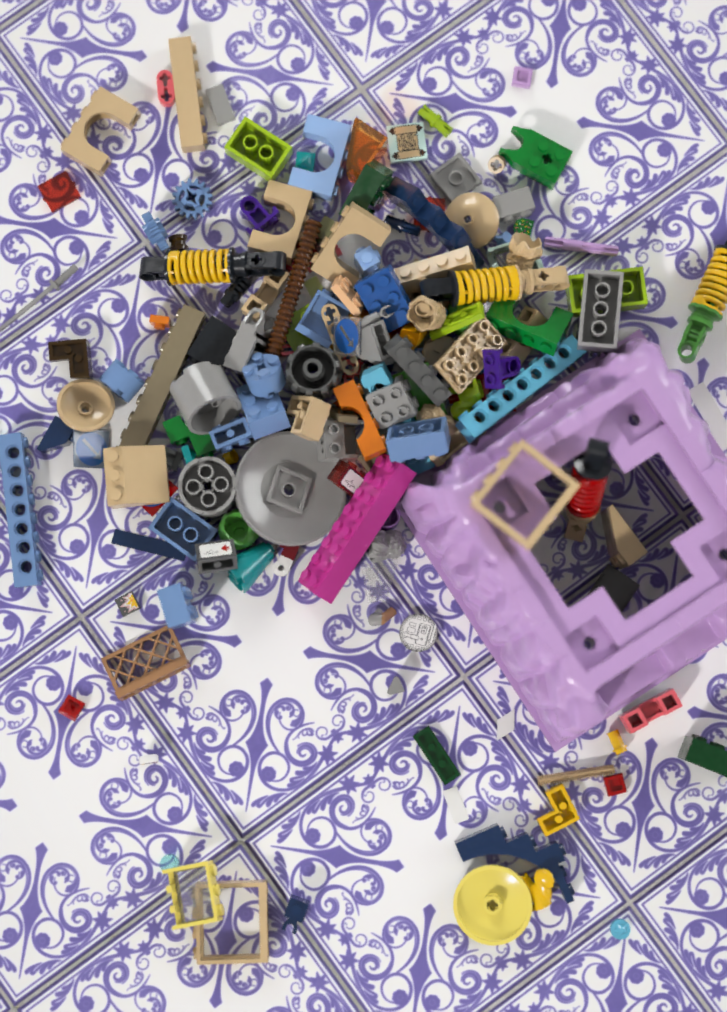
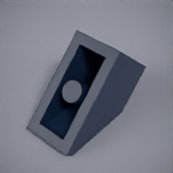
M55 416L37 450L47 453L70 446L71 442L73 443V429L67 426L61 418Z

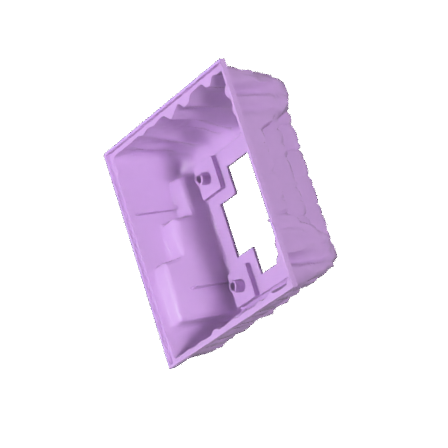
M640 329L618 342L616 353H608V355L601 353L600 357H595L516 408V411L507 414L489 428L485 434L456 451L443 465L439 467L435 465V467L415 475L395 506L400 510L401 518L554 752H557L727 639V559L722 560L719 556L720 550L727 552V457L709 432L708 423L702 420L692 407L690 391L684 385L683 374L678 370L668 369L662 356L660 345L648 341ZM635 416L638 421L637 425L630 424L628 417ZM589 437L610 442L609 452L624 474L658 452L703 518V521L670 542L692 574V577L626 621L603 586L568 608L531 551H526L469 506L472 502L469 498L477 489L479 491L483 489L485 485L482 482L489 473L494 475L498 470L495 467L502 457L506 459L510 455L508 449L515 441L519 443L523 439L558 468L586 451ZM522 449L480 503L521 536L527 538L551 509L535 483L552 472ZM494 503H502L504 511L501 513L496 512L493 507ZM586 638L593 640L594 645L591 649H586L584 646Z

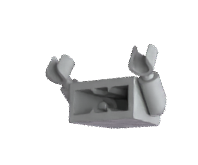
M391 305L382 307L378 313L376 311L363 317L357 326L358 344L355 350L358 351L359 357L362 360H368L374 365L383 361L386 365L396 362L383 348L390 341V337L384 320L380 319L381 317H391L394 312L391 314L385 312V309Z

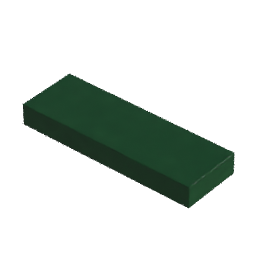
M429 725L413 735V738L444 785H447L461 775Z

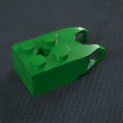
M513 126L511 133L520 141L521 148L517 150L500 148L498 155L503 156L508 164L520 171L521 174L553 190L573 151L532 129Z

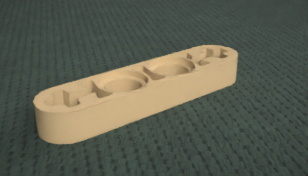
M325 304L321 309V315L341 363L342 370L348 375H353L359 370V363L354 351L351 352L353 357H349V359L356 366L353 367V371L345 369L347 361L346 359L342 361L341 357H347L351 353H340L335 341V335L331 333L332 326L338 325L342 320L334 304ZM327 307L335 309L333 317L334 319L338 317L339 321L332 322L330 325L327 324V321H331L328 315H324ZM342 327V332H343V334L345 335V337L347 338V340H348L349 343H350V344H348V346H351V342H350V340H349V337H348V335L346 334L345 330H344L343 327Z

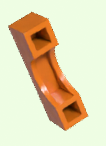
M353 379L333 388L341 410L355 412L364 421V430L356 441L365 462L386 453V438L384 435L380 436L377 430L380 428L375 418L372 419L369 413L371 409L367 401L364 402L361 396L364 392L360 383L356 385Z

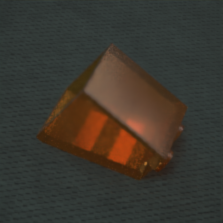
M357 117L352 128L346 163V174L348 180L353 184L357 181L365 164L374 160L379 162L388 147V138Z

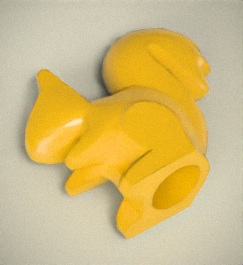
M536 870L534 874L535 883H533L526 872L524 877L520 876L529 888L533 902L532 912L542 910L551 905V888L554 887L555 880L549 870Z

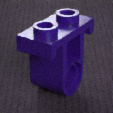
M245 196L240 202L243 216L253 227L251 230L249 228L245 229L249 238L253 229L265 232L264 230L268 226L272 227L279 221L280 212L275 206L272 208V213L269 214L253 196ZM248 204L255 206L251 211L246 210L245 207Z
M484 349L485 388H505V384H502V379L515 376L520 372V359L517 356H500L503 353V349Z

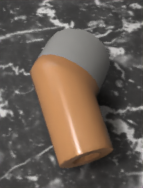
M390 607L385 612L371 614L368 622L371 626L384 625L397 612L393 607Z

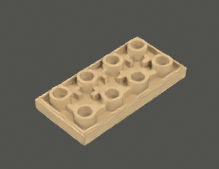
M485 317L470 324L433 367L457 394H461L484 368L483 350L501 349L507 341Z

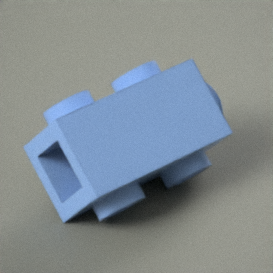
M370 245L368 247L363 246L355 251L354 265L362 278L380 269L381 256L377 249L373 250Z

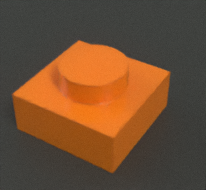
M150 314L149 322L155 329L165 330V328H170V317Z

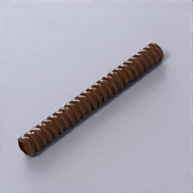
M313 219L306 220L307 225L304 226L305 231L302 232L303 236L300 238V248H297L298 253L295 254L296 259L293 261L295 264L292 265L293 270H290L291 276H288L289 281H287V287L284 289L286 292L283 293L284 298L281 299L282 304L279 305L280 309L277 311L279 315H276L277 321H274L275 326L272 327L273 332L270 333L272 337L269 338L268 349H265L266 354L282 356L281 352L284 350L282 347L285 346L284 340H287L286 335L289 334L288 329L291 328L289 324L292 323L291 318L294 317L293 312H296L295 307L300 299L298 296L301 295L300 290L303 289L302 284L305 283L304 279L307 277L305 273H308L307 267H310L309 262L314 254L312 251L315 250L314 245H317L316 239L319 238L318 234L321 232L322 224L319 221Z

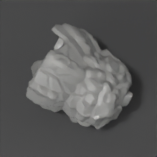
M379 530L368 547L370 560L376 563L390 558L397 559L404 554L407 547L401 532L397 530H388L387 532Z

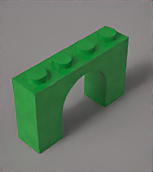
M501 299L500 302L494 300L486 314V318L501 335L551 356L555 355L570 327L574 313L556 306L546 323L539 326H530L518 321L513 314L519 300L503 301Z

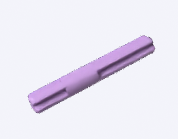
M545 237L544 239L545 247L608 256H617L619 251L618 246L554 237Z

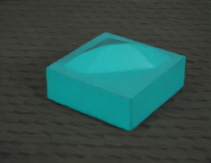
M297 151L295 167L314 172L316 153Z
M189 445L182 446L181 450L187 465L196 458V454Z

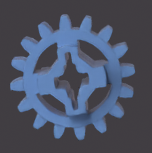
M189 178L186 184L181 181L182 186L175 187L177 193H172V196L176 198L172 200L173 205H176L174 207L175 211H180L179 215L181 217L186 215L187 220L191 216L197 220L198 215L204 218L203 212L209 213L208 206H213V203L210 201L213 199V195L209 194L211 192L210 188H205L206 184L204 181L199 184L198 179L192 182ZM183 192H184V193H185V194H184V197H183V198L181 199V201H180L181 195H182ZM189 194L195 199L196 205L189 199ZM205 198L204 204L200 206L201 201Z
M149 211L142 214L141 216L145 222L142 228L151 244L157 243L161 251L169 248L165 240L169 235L160 219H154Z

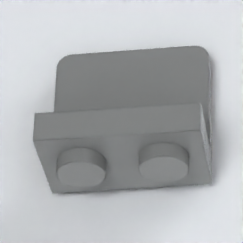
M402 374L396 376L392 384L366 395V401L381 429L417 415L419 402L416 396H412L410 383L407 379H404Z

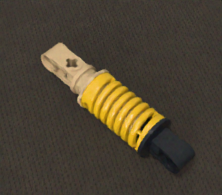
M514 264L512 266L491 267L489 269L449 270L447 277L427 278L422 280L419 285L421 295L427 296V298L433 299L436 302L449 301L452 307L464 305L465 302L470 305L479 301L482 303L487 301L493 302L494 300L500 302L501 299L503 301H518L521 299L522 294L532 295L533 292L565 290L570 287V282L565 266L539 269L525 268L520 270L519 266Z

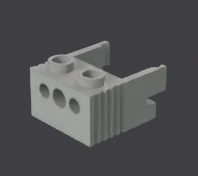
M327 420L323 429V435L320 441H317L318 462L357 461V458L362 454H356L355 426L364 424V421L358 420L357 423L338 422L337 420Z

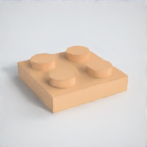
M340 274L335 278L331 289L356 318L362 313L364 303L359 294L352 288L350 280Z

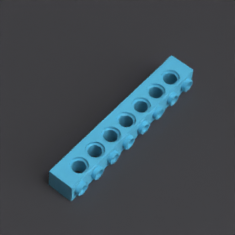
M573 334L568 338L564 336L554 356L542 353L543 357L540 359L534 358L528 364L530 367L526 370L521 368L513 380L508 378L502 383L505 384V388L498 391L496 389L492 390L486 396L488 399L484 402L479 400L472 406L473 410L471 412H463L458 417L459 421L455 425L456 428L470 444L574 364L587 351L577 350L578 341ZM559 352L562 353L565 358H562L559 355ZM545 363H548L551 366V369L547 368ZM531 373L535 374L537 376V379H534L531 376ZM517 384H520L523 387V390L519 389L517 387ZM503 395H507L510 401L505 400ZM489 405L495 408V412L489 409ZM474 416L479 417L481 419V423L477 422Z

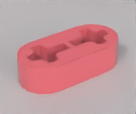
M162 70L157 74L158 99L164 107H171L175 103L173 76L168 70ZM164 76H167L169 79L167 80V86H164ZM165 91H168L169 97H171L169 101L164 99Z

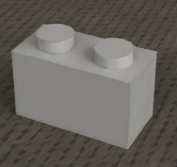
M529 186L492 197V201L499 212V223L507 224L520 216L521 218L529 217L535 210Z

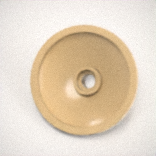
M469 192L456 197L449 204L445 212L450 221L465 229L472 239L471 243L475 249L482 248L490 243L499 228L500 218L496 205L490 198L480 193ZM470 216L471 221L466 223V217Z
M77 379L66 384L61 389L57 397L56 406L59 417L67 426L77 431L91 432L101 429L108 424L114 414L115 401L111 391L104 384L92 379ZM86 409L88 412L84 413L82 410Z

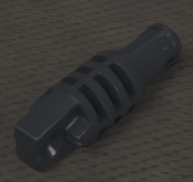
M255 276L249 278L239 277L236 284L231 283L227 287L220 302L227 308L234 302L237 303L241 296L251 287V281Z

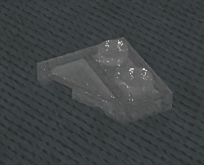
M398 559L361 565L368 603L387 600Z

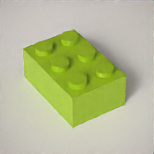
M246 116L224 146L226 155L267 181L269 179L275 181L293 155L292 146Z

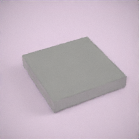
M460 152L429 175L450 203L456 197L469 193L482 184L481 179Z

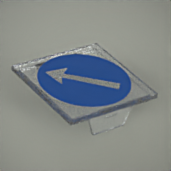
M334 316V352L336 355L361 357V317Z

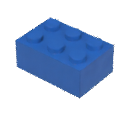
M391 264L355 283L354 287L369 314L376 311L378 313L382 307L391 305L385 309V312L387 314L394 312V314L388 318H380L384 320L388 333L410 322L406 315L411 301Z

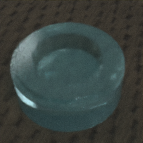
M166 854L160 860L161 870L180 866L179 858L174 854Z

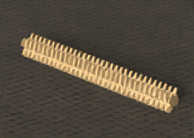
M603 765L594 768L565 771L563 773H553L551 775L537 776V782L540 787L542 784L547 786V783L552 785L554 782L559 784L561 781L566 783V780L567 782L568 780L571 782L573 779L578 781L580 778L585 780V777L586 779L588 777L590 779L592 776L597 778V776L602 777L604 774L609 776V774L614 775L615 773L616 775L614 765Z

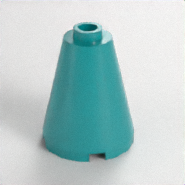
M262 542L236 554L238 569L228 570L229 576L227 577L240 591L243 590V593H246L275 557L273 554L275 552L274 548L269 543L265 544Z

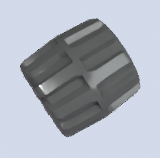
M313 342L311 345L301 344L297 346V350L290 354L285 367L286 383L295 395L313 396L320 400L330 399L334 395L333 388L338 387L341 383V363L330 347L325 348L319 342ZM313 370L317 371V372L314 373V374L309 373V372H311V371H313Z

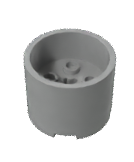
M210 361L199 362L183 370L184 374L177 380L172 381L170 393L188 429L194 434H209L213 427L223 424V426L229 424L230 420L237 418L241 412V402L221 365L211 364Z
M201 457L190 461L183 468L178 479V491L182 502L193 513L203 518L215 519L222 517L236 506V477L226 462L216 457ZM206 483H207V484L212 483V484H211V486H212V490H211V491H210L209 489H207V490L205 491L206 488H205L204 485H205Z

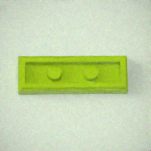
M479 301L447 315L442 327L429 330L431 339H438L485 318L484 305Z

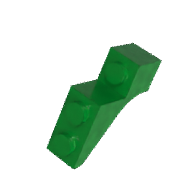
M180 415L162 422L173 446H182L188 443L187 440L190 439L198 458L213 457V453L217 452L210 434L198 435L192 433Z

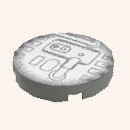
M413 614L402 622L399 636L407 649L413 652H423L434 645L438 630L430 617L424 614Z

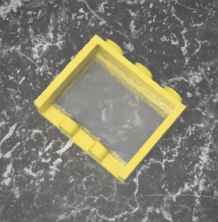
M213 860L162 870L163 874L168 873L170 885L166 886L167 894L171 893L173 905L169 906V911L171 914L175 913L176 925L172 926V930L223 920L224 907L223 904H220L219 896L221 895V889L216 881L217 867L216 864H213Z

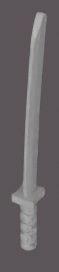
M73 264L56 280L53 281L51 279L49 281L51 285L0 326V332L53 289L59 291L61 289L59 286L79 270L76 265Z

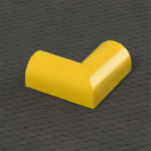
M562 783L545 791L553 810L538 817L536 820L543 834L547 837L580 820V817Z

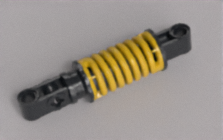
M234 247L218 249L217 251L215 249L210 251L208 249L203 251L196 250V252L194 250L189 252L187 250L182 252L179 250H167L163 257H142L139 278L144 281L166 280L169 286L184 285L186 283L213 284L214 282L236 284L239 277L285 275L287 255L282 251L255 253L243 251L242 253H237Z

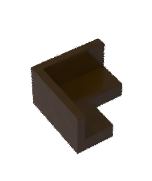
M86 338L48 342L50 362L69 361L71 379L87 378L93 380L90 342Z

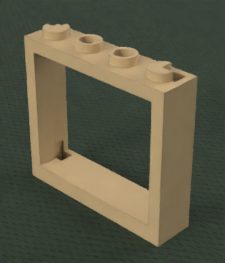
M522 439L519 443L515 441L508 449L510 455L506 459L502 457L495 467L498 470L494 475L489 473L482 482L485 485L481 491L477 489L469 498L472 500L469 506L526 551H529L581 485ZM522 449L568 485L564 493L527 539L480 503Z
M268 880L217 881L220 888L259 887L260 953L204 955V924L193 927V939H196V947H193L194 959H197V965L268 963ZM197 881L195 887H193L192 899H196V907L192 908L193 919L204 918L203 889L209 888L208 881Z

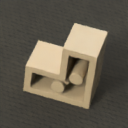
M292 395L286 411L287 414L295 417L291 433L309 441L319 442L324 432L326 420L330 414L331 405L313 396Z

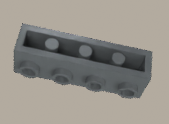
M396 334L383 348L433 403L439 407L452 395L448 390L451 386L443 378L439 380L436 377L438 372L431 364L428 367L423 362L426 360L419 351L415 353L411 349L413 344L406 337L402 339Z

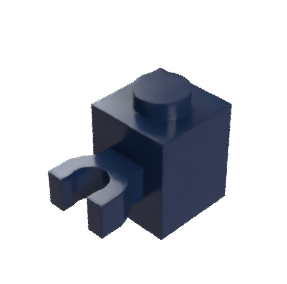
M291 894L284 917L288 919L283 923L282 930H285L288 924H292L294 926L292 933L296 934L298 929L297 922L303 923L309 906V900Z

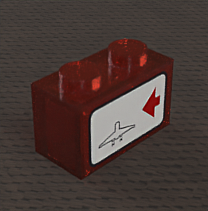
M339 460L327 479L352 498L355 490L362 484L366 473L362 470L360 472L357 471L358 466L349 460L347 463Z

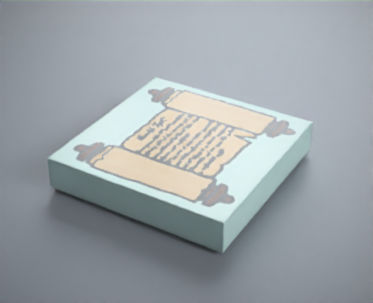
M423 122L386 126L391 164L428 160Z

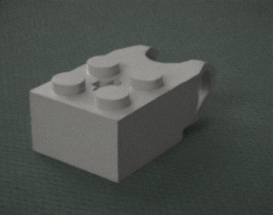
M256 307L251 309L241 322L237 334L232 340L231 348L225 356L223 366L244 377L242 368L247 365L252 355L257 352L266 354L265 349H268L267 344L270 343L269 338L272 337L270 333L273 332L272 327L275 326L274 321L276 319L265 316V312L262 309ZM259 312L260 318L257 323H254L252 316L254 313ZM271 320V327L264 330V323Z

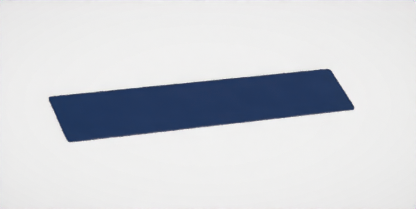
M117 529L114 531L111 542L112 544L184 561L186 556L166 541Z

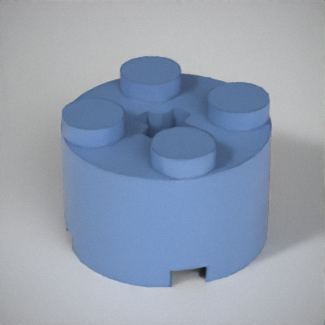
M261 352L254 353L247 365L242 368L248 388L254 396L268 397V393L275 392L276 394L286 384L285 374L277 355L262 354Z
M115 359L99 378L106 387L108 386L112 392L127 403L134 398L145 383L133 370H128L118 359Z

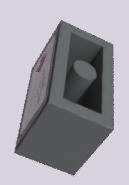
M234 539L195 544L199 574L238 569Z

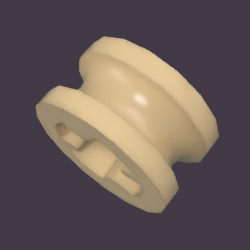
M494 155L488 162L489 170L495 174L501 173L506 166V161L501 155ZM496 160H499V164L501 163L502 166H499L498 169L494 168L495 165H492V162L494 163Z

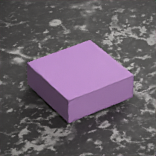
M515 66L511 86L530 89L533 69Z

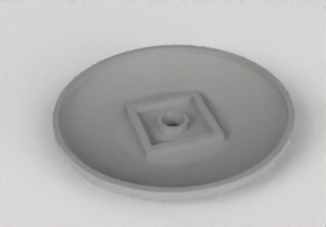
M291 431L270 434L258 440L246 451L236 470L237 489L235 484V500L239 512L247 525L256 534L272 543L283 546H302L317 541L331 531L333 524L343 512L347 489L340 482L344 477V472L339 462H318L317 441L306 440L291 433ZM285 485L292 487L293 493L291 495H287L284 492Z

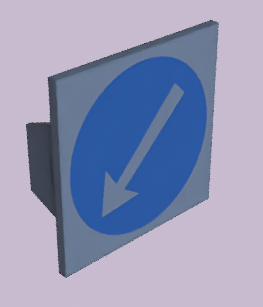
M73 429V467L104 469L103 448H109V431L95 430L82 432Z

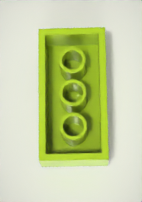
M643 266L609 270L624 272L620 312L644 309L648 304ZM584 274L568 275L570 287L565 289L568 311L574 313L573 317H580ZM602 310L597 311L598 314H604Z

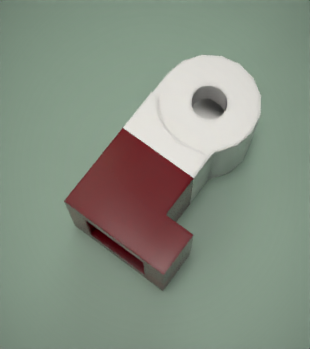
M279 545L283 548L279 560L273 564L274 574L280 577L288 575L300 550L299 546Z

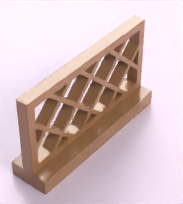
M167 625L101 658L116 691L115 694L120 701H124L191 667L174 630L168 628ZM169 630L171 634L169 644L159 641L161 634ZM148 640L155 642L152 652L142 650L144 642ZM158 643L168 646L164 657L155 654ZM171 647L178 649L181 655L174 660L167 658ZM130 649L137 650L134 661L125 659L126 653ZM141 652L150 655L147 665L137 663ZM153 656L163 659L160 667H150ZM112 658L120 659L117 670L110 668L107 661ZM123 661L133 664L129 674L120 671ZM136 665L145 667L144 674L140 677L133 676ZM119 674L128 676L126 684L121 687L116 682Z

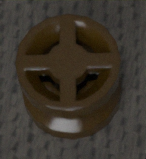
M175 234L168 237L171 243L170 250L189 251L186 245V234Z

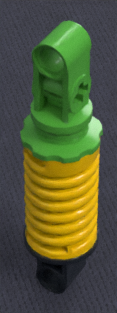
M727 241L725 245L715 246L710 264H708L707 270L704 272V277H702L701 283L698 285L695 296L688 305V309L692 314L687 319L689 324L677 349L680 361L685 364H690L696 359L700 347L705 341L707 332L713 329V323L722 321L723 314L721 311H725V304H727ZM684 350L692 351L688 356L682 355Z

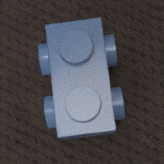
M245 417L234 418L230 420L229 424L224 426L223 424L217 425L212 428V431H209L217 453L222 452V454L233 450L232 447L238 444L240 446L247 445L251 442L250 439H253Z

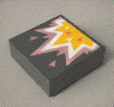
M133 591L115 599L123 617L141 609Z

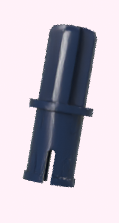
M388 214L385 217L384 222L390 225L392 229L399 231V233L405 232L414 236H419L421 233L420 226L406 222L404 218L402 220Z

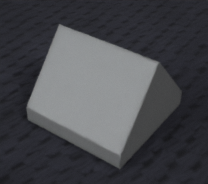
M394 676L387 690L389 695L405 692L397 676Z

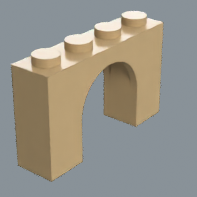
M100 86L98 90L93 92L89 105L82 109L78 122L72 125L68 138L65 137L61 143L62 153L102 177L112 161L107 154L88 143L87 134L89 128L98 120L112 119L132 130L141 116L139 109Z
M269 179L264 193V204L287 211L292 215L295 223L288 232L281 235H272L253 229L247 245L248 253L282 251L287 255L286 265L291 266L293 260L296 259L295 254L298 253L297 246L301 242L300 238L303 236V227L307 225L306 220L310 218L308 212L313 210L314 207L313 191Z
M352 201L350 206L346 205L342 210L340 221H335L332 225L330 236H325L322 240L319 252H314L310 261V269L331 283L341 274L350 280L353 288L359 279V272L339 259L335 251L337 242L346 235L358 234L381 247L391 233V226Z

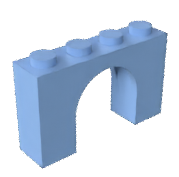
M308 114L303 129V137L327 144L333 150L335 157L330 167L321 172H311L292 167L288 185L313 191V197L332 202L333 196L338 194V178L342 179L343 161H347L349 150H347L348 143H352V127L349 124Z

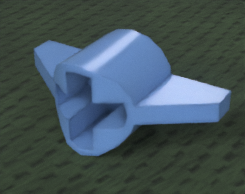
M507 231L494 236L497 245L508 243L512 238V235Z

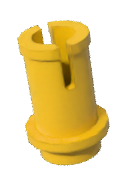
M618 729L607 733L614 749L612 751L616 755L627 751V745H624Z

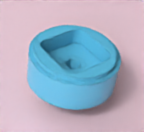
M615 919L610 925V932L616 939L623 940L630 934V925L624 919Z

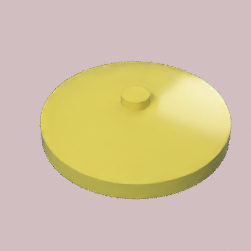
M489 864L471 870L461 879L454 894L453 911L459 927L468 937L484 945H503L515 940L526 929L532 914V898L527 884L516 872L501 865Z

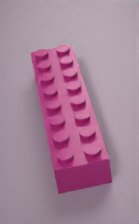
M385 453L379 455L370 471L365 475L362 484L355 490L353 497L344 507L338 520L333 524L331 531L323 539L317 552L312 556L310 563L302 571L298 582L313 594L332 604L417 473L402 463L390 462L389 455Z

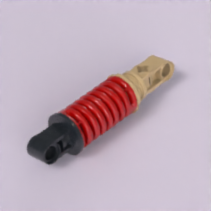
M589 437L586 451L574 459L571 478L581 486L565 505L569 521L564 538L583 543L587 528L586 524L590 523L600 513L603 495L613 467L612 460L607 454L610 442Z

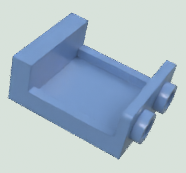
M323 288L322 291L317 290L295 330L328 348L332 341L321 315L322 307L328 303L334 304L342 320L346 319L350 311L340 299L337 301L332 298L333 293ZM327 307L324 315H328L331 320L327 321V324L330 325L332 322L339 321L338 317L336 319L333 317L335 309ZM334 325L331 328V333L333 335H335L337 325Z

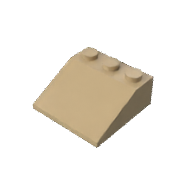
M165 445L103 448L108 507L119 509L170 502Z
M613 505L601 511L607 550L611 557L609 561L615 568H626L648 553Z

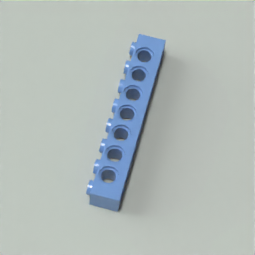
M21 432L0 435V462L14 588L41 586V581L44 579L43 571L39 568L41 552L37 550V543H39L38 531H35L37 515L36 512H33L32 506L35 505V497L31 493L30 486H33L32 475H29L28 467H31V461L26 452V448H29L28 438ZM14 449L19 450V455L16 458L11 457ZM21 468L20 476L14 477V470ZM22 486L23 494L16 496V489ZM21 505H24L26 508L25 513L19 515L17 510ZM23 524H26L28 527L25 534H21L19 531ZM25 543H28L30 546L27 553L22 552V546ZM27 562L32 564V569L29 572L24 571V565Z

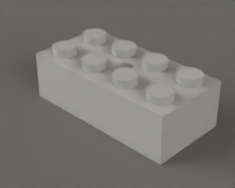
M585 269L577 350L616 353L624 272ZM602 310L604 314H598L597 311Z

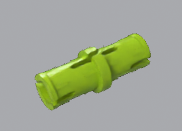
M426 104L418 111V115L423 117L430 123L429 126L438 130L445 138L453 131V128L441 119L442 116L435 114Z

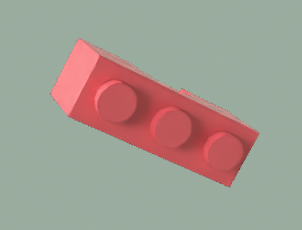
M668 688L618 716L626 731L632 734L649 725L648 723L652 720L667 715L683 705L675 690Z

